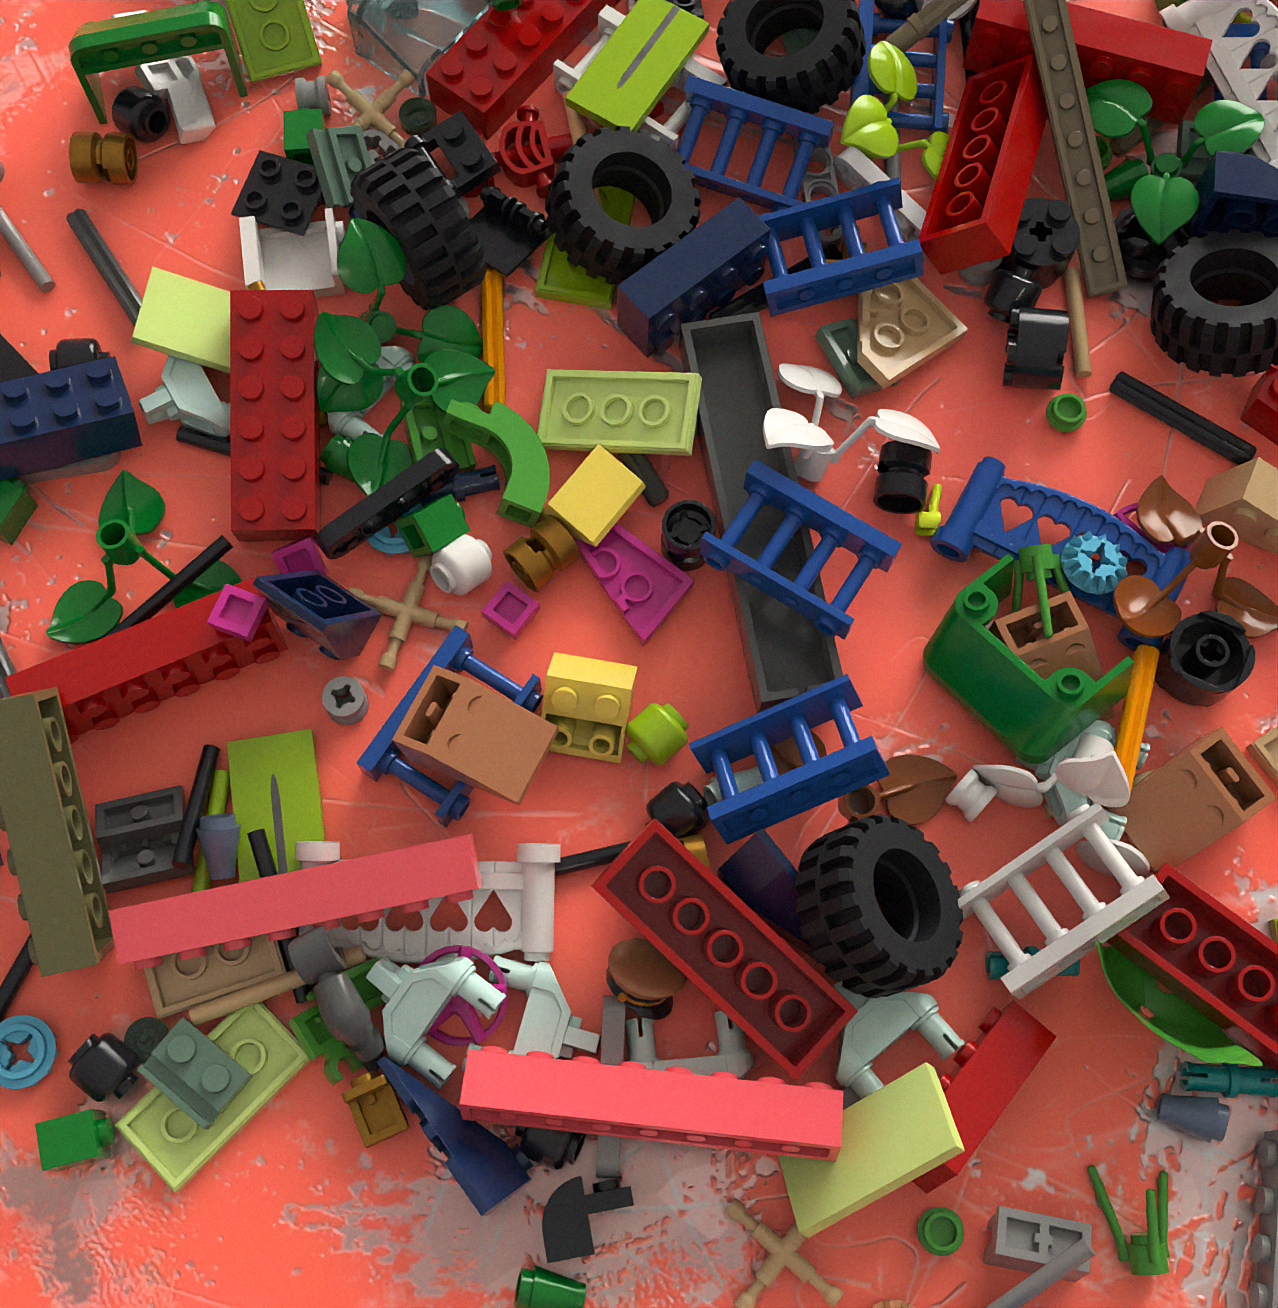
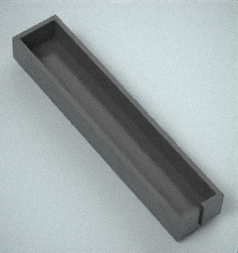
M759 312L684 323L680 326L679 350L684 373H699L702 377L697 412L698 440L719 539H721L749 497L748 492L743 487L746 471L755 459L799 484L791 448L777 447L767 449L764 441L763 421L765 415L772 408L781 409V404ZM770 504L763 505L735 549L757 561L784 520V513ZM806 525L803 527L799 526L771 569L791 582H794L814 551L809 527ZM726 570L756 713L843 676L834 637L822 633L814 626L812 620ZM819 573L808 592L826 602Z

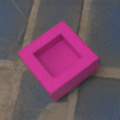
M312 535L275 549L271 553L281 574L315 569L325 575L328 574L326 565Z
M506 580L481 613L483 618L516 640L540 610V603Z
M225 584L207 623L215 630L251 643L269 603L264 597Z

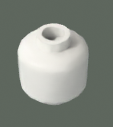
M464 534L433 553L432 565L430 567L431 576L443 592L459 596L466 595L487 581L491 576L492 564L490 560H492V552L484 541L476 540Z

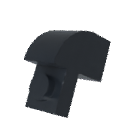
M582 1176L574 1177L559 1186L549 1198L542 1218V1232L547 1263L595 1254L588 1214L633 1206L631 1186L621 1188L620 1178L593 1183L594 1193L585 1195Z

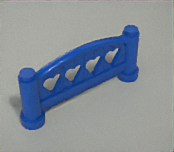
M989 456L984 457L982 461L977 463L945 525L939 526L930 541V546L934 551L956 562L967 561L973 548L997 560H1001L1007 554L1011 555L1014 560H1019V548L1041 544L1038 519L1048 517L1052 519L1055 525H1065L1070 531L1068 538L1052 546L1053 555L1059 554L1060 562L1064 547L1074 535H1084L1088 531L1093 536L1098 537L1106 534L1107 541L1113 545L1120 544V553L1125 554L1130 562H1141L1145 567V573L1141 576L1152 580L1159 587L1160 591L1191 562L1190 552L1187 550L1171 547L1168 552L1162 553L1130 526L1083 499L1043 485L1005 477V465L1000 460ZM1011 499L1017 504V507H1028L1032 511V518L1005 532L1000 505L1001 501ZM1099 559L1092 563L1091 566L1093 568L1091 572L1094 573L1101 566ZM1051 570L1052 578L1045 579L1046 584L1060 590ZM1064 574L1074 598L1119 619L1113 603L1114 591L1106 594L1085 592L1074 586ZM1187 577L1167 596V598L1171 599L1173 602H1176L1187 580ZM1124 624L1117 635L1118 640L1133 651L1141 644L1153 646L1159 650L1164 637H1141L1128 630Z

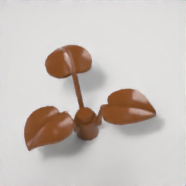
M1163 475L1156 478L1139 499L1136 511L1138 524L1142 531L1156 543L1168 544L1174 541L1179 547L1191 544L1189 554L1191 562L1162 591L1152 580L1144 576L1131 575L1122 579L1115 587L1113 593V603L1119 620L1123 622L1128 630L1141 637L1160 638L1170 634L1181 621L1182 612L1179 606L1167 598V596L1196 567L1209 569L1219 565L1212 595L1219 600L1215 605V611L1227 614L1240 622L1246 630L1244 634L1247 639L1259 638L1278 629V606L1272 600L1242 579L1235 577L1225 578L1228 564L1234 559L1231 552L1239 543L1236 531L1230 525L1221 521H1214L1206 529L1203 528L1202 520L1195 508L1172 489Z
M810 730L819 757L826 756L824 743ZM794 736L770 746L779 776L803 766ZM913 754L897 755L885 761L890 775L877 780L884 792L879 793L868 784L838 798V810L848 820V825L861 818L875 814L879 807V801L886 799V807L891 816L906 821L907 825L921 824L930 820L941 809L949 790L957 779V774L946 765L928 757ZM808 846V847L805 849V851L803 852V854H802V856H801V859H802L804 853L807 852L809 846Z

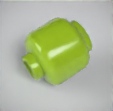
M667 702L663 706L651 703L626 726V734L631 740L626 745V748L642 765L649 760L654 765L662 766L687 744L688 736L685 731L689 728V725Z

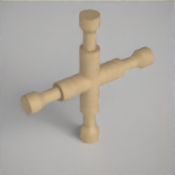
M404 69L399 74L398 81L389 90L385 89L375 101L370 103L358 90H352L344 82L343 76L337 70H333L327 76L326 82L331 87L339 89L347 97L346 101L361 114L350 126H361L362 132L373 126L376 130L386 134L401 148H404L406 140L397 133V128L383 114L397 100L395 97L404 88L410 87L416 81L415 77L407 69Z
M430 555L419 557L414 581H410L402 602L381 595L378 598L370 596L355 587H350L349 589L351 593L370 606L375 607L379 612L396 617L389 635L391 641L387 652L381 656L378 664L382 669L394 671L397 664V652L400 644L405 643L412 622L433 629L437 626L450 631L456 625L467 631V621L461 619L450 620L440 617L437 612L418 607L425 590V585L423 584L432 565V556Z
M735 1198L724 1213L732 1220L741 1222L752 1232L751 1237L771 1254L755 1273L757 1277L746 1292L739 1294L733 1304L737 1308H754L755 1300L765 1286L770 1287L784 1267H786L800 1278L805 1284L809 1282L822 1293L824 1301L834 1308L844 1295V1292L836 1285L828 1284L815 1272L817 1268L797 1252L807 1237L799 1233L796 1221L787 1231L786 1235L781 1238L763 1221L757 1222L746 1212L745 1206Z

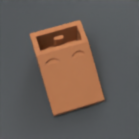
M1070 591L1048 599L1053 631L1051 638L1044 636L1039 603L994 620L988 629L1044 680L1055 671L1067 667L1082 670L1095 682L1104 676L1090 628ZM1111 707L1097 720L1107 721L1116 716L1114 708Z
M433 665L392 741L410 761L520 805L553 743L559 727L470 678Z
M1221 727L1200 736L1132 787L1130 799L1125 806H1106L1104 808L1119 816L1127 817V823L1123 825L1125 827L1123 833L1134 848L1145 856L1150 864L1151 871L1155 873L1165 863L1173 868L1179 866L1245 823L1274 801L1276 796L1224 728Z

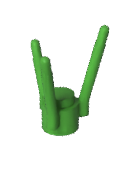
M1052 544L1019 548V560H1014L1015 575L1012 613L1020 611L1024 574H1026L1027 581H1036L1044 636L1051 638L1053 636L1052 621L1045 579L1052 578L1051 570L1061 594L1070 591L1061 568L1060 555H1053Z
M1089 1165L1087 1171L1116 1242L1119 1261L1130 1263L1132 1275H1160L1169 1273L1167 1258L1170 1257L1167 1241L1168 1173L1164 1170L1159 1172L1157 1207L1155 1191L1153 1189L1146 1190L1147 1232L1131 1233V1243H1127L1098 1171L1094 1165Z

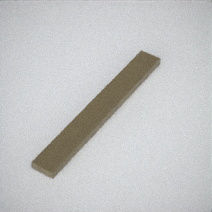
M1022 0L1066 202L1071 206L1072 214L1080 230L1077 252L1087 298L1127 289L1128 283L1066 0Z

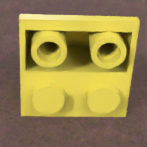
M554 652L546 674L541 718L558 726L559 731L548 751L621 764L626 738V726L629 722L637 666Z

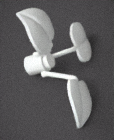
M790 363L779 365L777 374L783 383L797 391L814 394L816 399L811 423H808L805 417L796 412L780 408L768 410L763 421V436L767 449L777 447L801 448L794 463L798 476L813 482L822 481L829 463L838 464L841 455L870 427H874L878 433L890 439L923 447L936 452L938 455L940 447L931 431L921 421L909 414L890 409H879L876 417H868L837 450H834L832 447L834 441L823 429L818 427L824 395L833 398L840 397L842 392L840 382L830 373L813 366Z
M1085 734L1080 737L1072 758L1064 757L1057 764L1055 772L1045 782L1038 783L1033 774L1013 766H972L979 774V780L982 783L993 785L999 790L995 795L997 798L1019 807H1037L1041 805L1043 801L1041 793H1046L1058 780L1068 789L1078 792L1082 796H1088L1092 800V805L1098 803L1107 807H1122L1128 803L1131 794L1126 773L1112 744L1106 739L1092 734ZM1109 839L1136 876L1148 878L1150 864L1145 856L1129 844ZM1078 841L1076 851L1083 862L1102 874L1114 877L1088 841Z

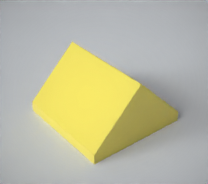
M598 444L542 510L539 520L542 521L550 515L557 519L571 536L596 547L646 486L640 478Z

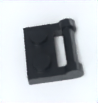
M461 110L423 135L416 134L409 137L404 144V148L416 149L421 155H425L430 160L431 165L439 170L447 185H450L457 199L501 171L498 162ZM438 147L458 174V177L453 180L446 177L430 154V152Z

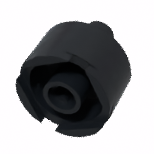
M1026 199L1023 204L1010 255L1002 257V262L997 270L1000 268L1012 269L1013 264L1017 263L1036 271L1033 279L1040 282L1043 289L1054 284L1067 269L1080 239L1079 226L1072 214L1071 206L1063 200Z
M1011 307L1005 346L1007 358L1004 365L1002 386L1060 390L1065 367L1062 366L1064 353L1067 352L1068 311Z
M1210 610L1191 615L1181 620L1174 630L1164 637L1159 648L1160 654L1155 681L1160 688L1166 690L1172 697L1183 703L1194 706H1212L1224 699L1249 677L1255 664L1253 644L1250 646L1244 634L1246 630L1242 624L1227 614Z

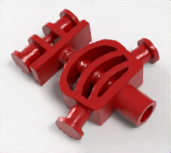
M525 105L517 110V118L520 122L509 123L503 128L499 139V151L491 152L499 166L502 167L506 177L515 186L526 188L537 185V196L541 199H546L549 193L548 188L552 182L551 179L555 175L553 160L562 159L568 148L573 145L570 133L547 137L544 122L536 121L539 118V110L534 106ZM482 128L476 129L475 131L485 144ZM526 140H530V145L524 146ZM515 142L516 148L508 150V147ZM493 176L486 180V185L489 187L495 186ZM483 184L465 194L464 197L473 198L479 196L484 188Z

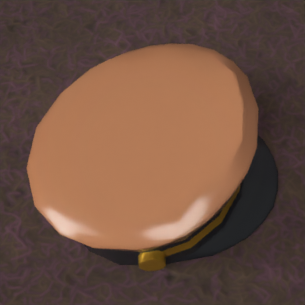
M624 939L614 945L609 953L606 982L612 993L640 1016L653 1020L667 1017L673 1007V995L684 987L687 978L646 939Z

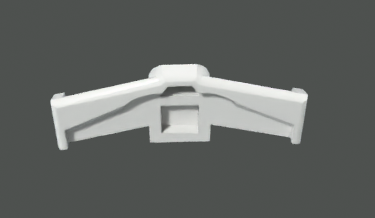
M140 10L111 15L110 19L147 11ZM183 56L136 65L134 72L144 88L159 95L162 99L168 98L178 130L180 144L206 139L216 128L200 77L201 71L191 56Z

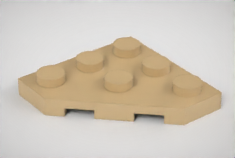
M917 277L858 293L857 362L883 389L962 340L968 331V328Z

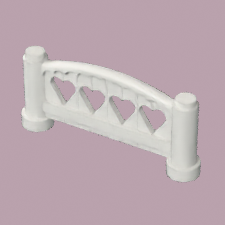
M1188 0L1178 7L1172 4L1158 12L1163 27L1213 40L1206 63L1208 72L1224 100H1232L1258 111L1265 118L1262 133L1251 146V149L1256 157L1278 169V132H1276L1278 129V100H1258L1272 76L1278 73V61L1274 67L1269 69H1240L1254 45L1259 42L1268 43L1270 45L1269 54L1274 55L1278 60V8L1269 0ZM1241 11H1249L1252 14L1251 23L1258 25L1260 28L1258 34L1253 37H1223L1235 16Z
M300 841L295 843V860L301 861V869L344 861L340 860V842ZM519 843L517 844L516 861H478L483 886L472 890L473 899L458 902L468 919L467 927L462 931L453 930L450 926L443 931L435 930L430 922L431 916L445 897L442 896L428 899L429 908L418 910L423 917V926L419 930L413 931L406 926L400 930L390 929L386 923L387 916L393 908L390 907L384 909L385 917L379 919V924L374 930H367L361 925L355 930H349L344 927L342 918H339L341 926L327 930L330 934L331 943L334 948L342 947L343 951L361 945L368 958L377 957L380 960L386 957L391 962L405 964H421L431 953L452 945L473 947L489 957L513 950H521L524 952L525 961H549L550 952L554 951L555 863L560 862L561 844ZM493 890L512 918V926L507 931H499L494 926L488 931H481L475 925L476 915ZM312 924L300 926L299 936L312 930ZM458 953L444 955L436 961L455 958L458 956ZM471 956V961L479 959L475 956Z

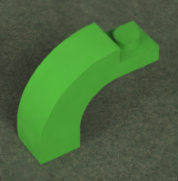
M451 399L441 431L487 449L497 458L504 471L505 489L496 515L533 528L541 515L550 484L549 461L540 438L519 414L497 401L494 402L492 410L488 414L472 403H460Z

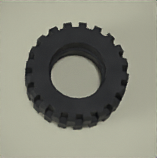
M730 0L723 11L725 18L721 17L718 23L716 48L732 89L808 112L812 115L820 112L819 107L826 103L829 106L839 99L838 94L841 91L846 93L854 83L853 75L857 76L863 66L862 58L866 54V41L855 0ZM801 28L820 31L807 47L797 53L784 57L763 55L766 48L777 37L786 32Z
M616 126L614 131H611L610 127L595 129L593 135L586 133L578 138L575 145L570 146L565 152L548 188L549 193L545 199V211L549 214L546 219L548 231L551 234L556 233L553 242L560 252L566 251L569 255L567 260L575 268L580 265L586 269V275L594 279L598 276L606 278L605 283L618 285L621 280L628 279L691 233L699 223L701 214L699 209L701 204L700 191L698 188H693L697 181L692 170H686L684 167L686 161L680 153L676 152L674 154L668 148L670 144L662 138L659 141L651 138V132L639 129L638 132H632L630 127ZM612 186L630 192L646 207L652 225L632 227L615 221L601 209L595 199L593 189Z
M400 148L355 175L350 185V194L353 197L354 208L359 214L358 218L381 226L398 241L406 259L405 275L399 284L416 305L421 306L424 310L447 305L482 283L487 272V263L483 257L484 251L477 239L478 235L475 228L471 225L467 217L468 214L463 205H460L450 185H447L443 175L437 168L431 165L430 160L425 155H421L416 149Z
M1229 229L1227 233H1218L1216 230L1205 233L1202 238L1198 239L1195 236L1186 240L1182 247L1177 246L1166 256L1157 268L1156 277L1154 278L1150 327L1151 333L1155 336V342L1163 352L1168 351L1167 356L1177 364L1185 363L1188 370L1199 373L1200 370L1207 371L1209 376L1221 377V374L1244 377L1247 372L1254 371L1255 374L1268 370L1271 364L1278 365L1277 237L1273 236L1270 239L1264 237L1263 232L1253 230L1251 233H1241L1240 229ZM1231 299L1243 301L1251 305L1225 306L1210 301Z
M883 814L871 815L825 834L823 837L816 839L809 846L807 852L804 853L798 867L801 873H798L795 878L794 891L798 892V898L794 902L796 915L801 917L802 926L799 929L803 939H808L812 950H810L811 955L817 963H823L826 967L824 972L836 982L842 981L843 988L867 998L888 997L939 979L945 974L947 968L951 967L958 954L956 949L959 948L962 942L963 932L959 930V926L964 921L963 909H960L957 899L960 898L957 885H953L950 878L952 872L947 862H942L938 856L940 851L935 844L926 841L922 831L917 827L907 826V822Z

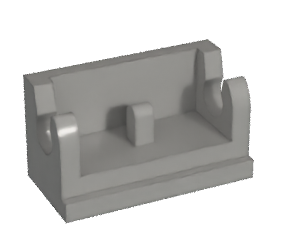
M998 1206L996 1213L989 1219L987 1230H992L990 1245H987L984 1250L983 1264L1033 1274L1082 1238H1085L1091 1245L1092 1224ZM1091 1258L1063 1277L1062 1280L1077 1282L1090 1273Z

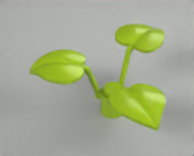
M880 40L868 54L867 67L876 87L882 92L890 94L889 100L883 106L877 98L871 95H862L857 98L851 105L845 118L840 143L847 145V148L851 146L856 147L871 161L876 157L888 159L895 153L922 148L925 150L922 154V163L927 172L937 180L950 135L936 131L930 135L929 142L921 139L898 145L897 132L891 125L892 120L887 118V114L897 103L898 98L905 102L914 99L918 88L917 76L911 62L902 51L894 45Z

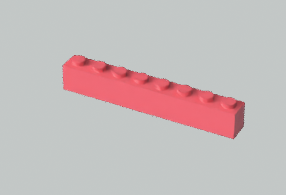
M467 834L108 910L118 965L134 962L135 970L163 964L162 956L178 952L181 961L207 955L206 946L223 943L224 951L251 946V937L268 933L269 942L296 936L295 927L312 924L313 929L318 926H324L326 930L341 926L339 918L357 915L358 923L385 917V908L401 905L402 913L429 908L428 899L445 896L447 904L473 899L472 890L481 888L483 884L473 834Z
M484 1046L480 1050L468 1049L459 1107L462 1120L836 1162L842 1145L844 1091L832 1090L830 1085L821 1082H809L804 1084V1086L786 1085L785 1081L775 1077H762L757 1081L741 1080L737 1075L729 1072H715L711 1076L692 1074L691 1070L683 1067H668L665 1071L646 1069L645 1065L631 1061L621 1062L618 1066L600 1064L597 1059L586 1056L574 1057L570 1061L554 1059L551 1054L541 1051H531L525 1056L508 1054L505 1049L496 1046Z

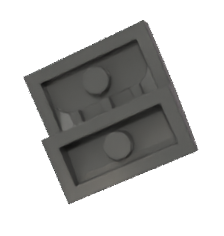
M181 785L95 804L96 840L101 847L102 885L107 894L195 874L193 855L188 869L176 868L171 864L187 808L184 790Z

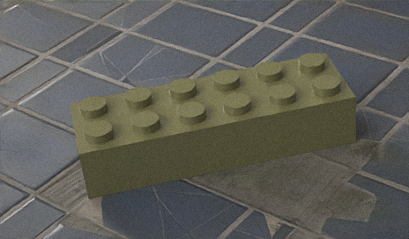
M52 687L0 698V829L3 832L7 831L11 848L7 851V864L10 873L18 877L21 889L17 899L18 910L21 918L24 921L28 920L32 938L28 941L30 959L34 965H39L41 977L98 965L115 945L108 912L109 905L105 889L102 885L101 871L58 688Z

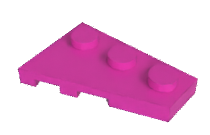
M618 523L611 528L596 547L573 537L581 551V558L639 641L645 646L693 588L695 580Z

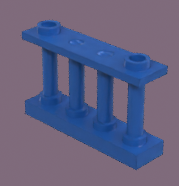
M859 0L858 11L865 33L866 54L862 58L863 66L857 76L853 75L854 83L850 87L849 109L853 102L862 95H871L873 97L874 94L890 96V94L879 90L872 81L868 72L867 58L870 50L876 45L872 43V36L877 37L878 33L892 34L907 20L881 18L880 13H874L875 0ZM946 18L929 32L930 35L927 38H934L933 53L908 50L904 53L913 67L932 68L931 84L917 82L918 88L914 97L931 99L930 115L889 111L887 118L892 120L891 125L894 128L929 131V137L936 131L947 133L949 113L943 112L946 43H951L954 26L953 20Z
M688 75L683 90L685 100L690 103L689 106L692 110L677 152L685 159L684 167L686 170H692L697 181L696 185L735 198L740 197L744 201L771 209L772 212L804 204L805 202L796 200L810 158L813 150L818 148L819 145L828 148L833 135L834 121ZM711 110L725 114V118L728 121L711 169L708 171L690 165L689 161L706 114L711 113ZM750 122L761 126V130L764 132L746 183L724 175L742 125ZM784 133L796 137L800 144L781 195L760 188L777 138L782 137Z
M899 177L878 181L872 185L759 215V218L771 229L767 257L773 279L763 281L771 317L924 275L923 252L919 239L909 242L903 241L894 212L896 209L903 208ZM879 215L888 247L865 253L856 221ZM841 225L850 258L827 264L818 231ZM803 236L811 269L788 274L780 242Z
M755 459L746 471L743 487L748 492L749 497L721 539L707 531L701 539L700 555L703 556L705 562L718 571L727 570L812 620L814 626L822 633L831 637L837 635L845 640L855 620L845 613L872 569L879 568L886 573L888 572L898 555L902 543ZM770 504L782 511L785 518L756 561L735 549V547L762 506ZM806 525L818 532L822 539L794 582H791L771 569L799 526L803 527ZM843 547L854 553L858 561L831 604L808 592L835 548Z
M456 625L356 762L362 773L375 782L378 781L383 773L385 775L392 773L441 805L435 815L438 822L444 827H447L452 819L458 821L464 815L471 802L468 796L474 787L458 780L452 790H448L400 759L401 754L398 752L400 749L392 741L433 665L454 673L456 670L458 672L465 670L532 713L537 710L543 699V695L540 693L542 691L541 681L538 676L532 674L524 687L515 683L474 657L470 634Z
M848 674L689 743L691 751L706 774L715 771L723 800L708 806L707 809L711 822L727 845L756 833L762 828L770 827L890 775L886 762L873 737L870 736L860 740L850 712L862 707L863 704ZM834 719L844 748L820 758L810 729ZM794 736L803 766L779 776L770 746ZM754 754L763 783L739 793L730 764Z

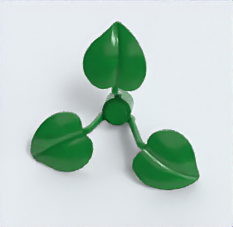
M1115 79L1103 81L1086 90L1092 123L1097 134L1106 138H1121L1129 135L1134 130L1135 125L1140 128L1147 155L1146 164L1150 166L1149 175L1140 178L1134 185L1131 193V206L1139 225L1157 245L1164 243L1169 236L1188 223L1197 211L1199 205L1198 191L1189 180L1180 177L1182 169L1187 167L1188 161L1195 151L1204 144L1205 151L1211 158L1216 151H1234L1242 154L1259 138L1265 123V118H1263L1261 113L1244 104L1232 100H1217L1205 105L1196 115L1194 130L1200 138H1197L1182 158L1179 159L1172 153H1163L1156 157L1154 156L1147 124L1142 119L1152 108V98L1144 87L1133 81Z
M360 218L350 219L347 231L338 249L337 270L345 286L354 292L368 294L377 288V294L373 303L369 305V310L360 316V319L373 327L379 336L380 343L391 340L395 334L421 339L417 347V358L421 363H423L428 355L442 349L456 350L478 358L483 351L482 338L472 319L458 307L441 305L430 309L422 319V332L397 327L396 321L390 313L379 310L385 295L384 285L397 284L405 275V255L398 241L381 226ZM376 363L371 365L373 368H380ZM320 365L316 380V397L319 410L324 413L353 412L370 407L378 400L382 393L384 377L371 376L364 372L362 378L357 383L346 385L332 379Z
M327 312L320 313L315 323L313 339L316 356L323 370L332 379L339 383L353 385L362 378L364 372L371 376L395 377V391L398 397L404 401V406L386 428L383 437L375 433L362 434L351 443L348 449L347 467L349 473L366 497L413 465L409 446L402 441L390 440V438L407 413L415 407V403L431 395L433 404L444 413H446L451 399L460 403L469 402L477 405L488 382L495 374V369L482 360L467 353L449 349L433 352L427 356L423 363L415 364L406 371L401 367H396L395 369L373 368L371 365L380 358L381 343L377 332L371 325L357 317Z
M122 470L109 489L98 519L99 529L96 533V541L106 553L101 558V561L105 565L108 587L105 589L100 582L94 580L79 581L62 594L55 606L50 626L45 632L49 638L55 641L73 645L92 643L102 639L120 623L123 616V607L117 600L111 598L116 593L114 564L132 565L141 557L167 578L171 579L176 575L148 553L136 537V534H149L160 525L166 511L165 502L158 491L126 470ZM218 560L176 596L174 604L176 608L223 590L225 584L233 586L242 582V580L232 567Z

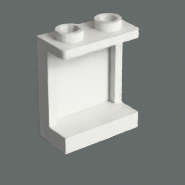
M325 208V221L310 222L304 236L273 227L259 229L255 216L239 218L246 289L249 290L248 286L251 283L261 280L266 290H313L316 298L346 294L345 284L340 279L337 270L338 249L346 232L344 222H336L333 208Z

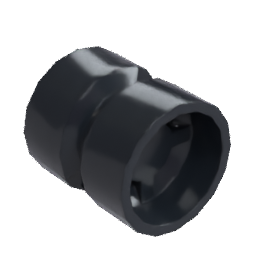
M896 440L883 444L880 449L877 468L880 475L876 478L873 496L875 506L881 510L896 514H914L924 510L928 493V483L924 477L930 475L931 450Z
M682 500L673 504L663 517L661 553L664 558L682 571H692L706 563L703 556L700 555L701 539L706 531L715 536L716 531L715 517L707 506L694 500Z

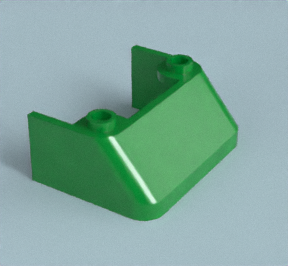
M203 0L165 9L87 22L76 29L68 46L71 64L100 125L107 124L108 121L99 73L224 49L240 97L248 96L238 46L226 10L221 4L214 1Z
M1007 554L958 593L924 647L923 666L925 671L1016 757L1025 763L1040 764L1049 760L1127 695L1134 661L1127 656L1097 682L1082 670L1072 667L1059 669L1047 679H1042L985 628L996 617L998 604L1011 594L1014 558Z

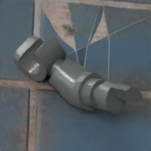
M318 926L296 937L289 943L288 950L292 964L306 984L313 985L317 982L319 983L314 986L313 990L321 1019L331 1035L338 1041H344L368 1072H377L380 1068L377 1061L383 1057L382 1051L386 1045L385 1037L373 1025L370 1019V1010L363 1002L348 973L340 974L339 972L347 967L343 948L337 947L334 949L330 940V934L324 926Z

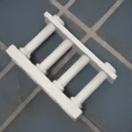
M606 5L598 14L599 41L574 68L569 67L558 59L553 63L554 88L562 96L563 93L574 87L626 16ZM690 57L669 86V88L676 87L684 92L683 89L688 75L726 87L727 79ZM685 100L664 125L647 116L639 129L651 132L650 137L657 141L662 138L670 144L668 148L675 154L678 150L679 136L676 133L688 121L692 110L689 106L690 103Z
M1098 803L1092 806L1085 804L1078 807L1066 818L1068 822L981 883L978 880L973 881L959 891L960 898L957 900L959 908L963 909V918L966 919L975 913L1008 961L1007 969L1009 972L1001 977V980L1010 993L1018 999H1022L1097 948V940L1103 944L1170 898L1154 874L1146 879L1143 876H1136L1099 827L1110 818ZM1083 837L1087 839L1122 886L1120 890L1122 895L1108 905L1105 902L1099 903L1063 854L1064 850ZM1047 862L1084 912L1082 916L1084 921L1070 931L1067 928L1060 927L1025 878ZM1009 888L1014 891L1047 938L1044 942L1047 947L1033 956L1030 953H1023L989 904L990 901Z

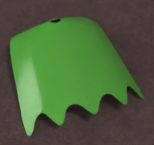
M1098 940L1096 941L1103 972L1115 996L1158 1036L1204 1062L1243 1064L1254 1067L1263 1065L1257 1057L1234 1043L1219 1026L1175 993L1169 994L1159 989L1154 977L1114 947H1105ZM1141 1005L1144 1008H1148L1154 1016L1148 1017L1141 1011Z

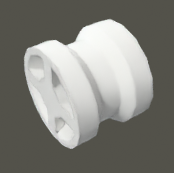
M972 768L944 801L950 806H958L963 811L964 818L971 823L999 790L993 785L982 783L979 780V774Z

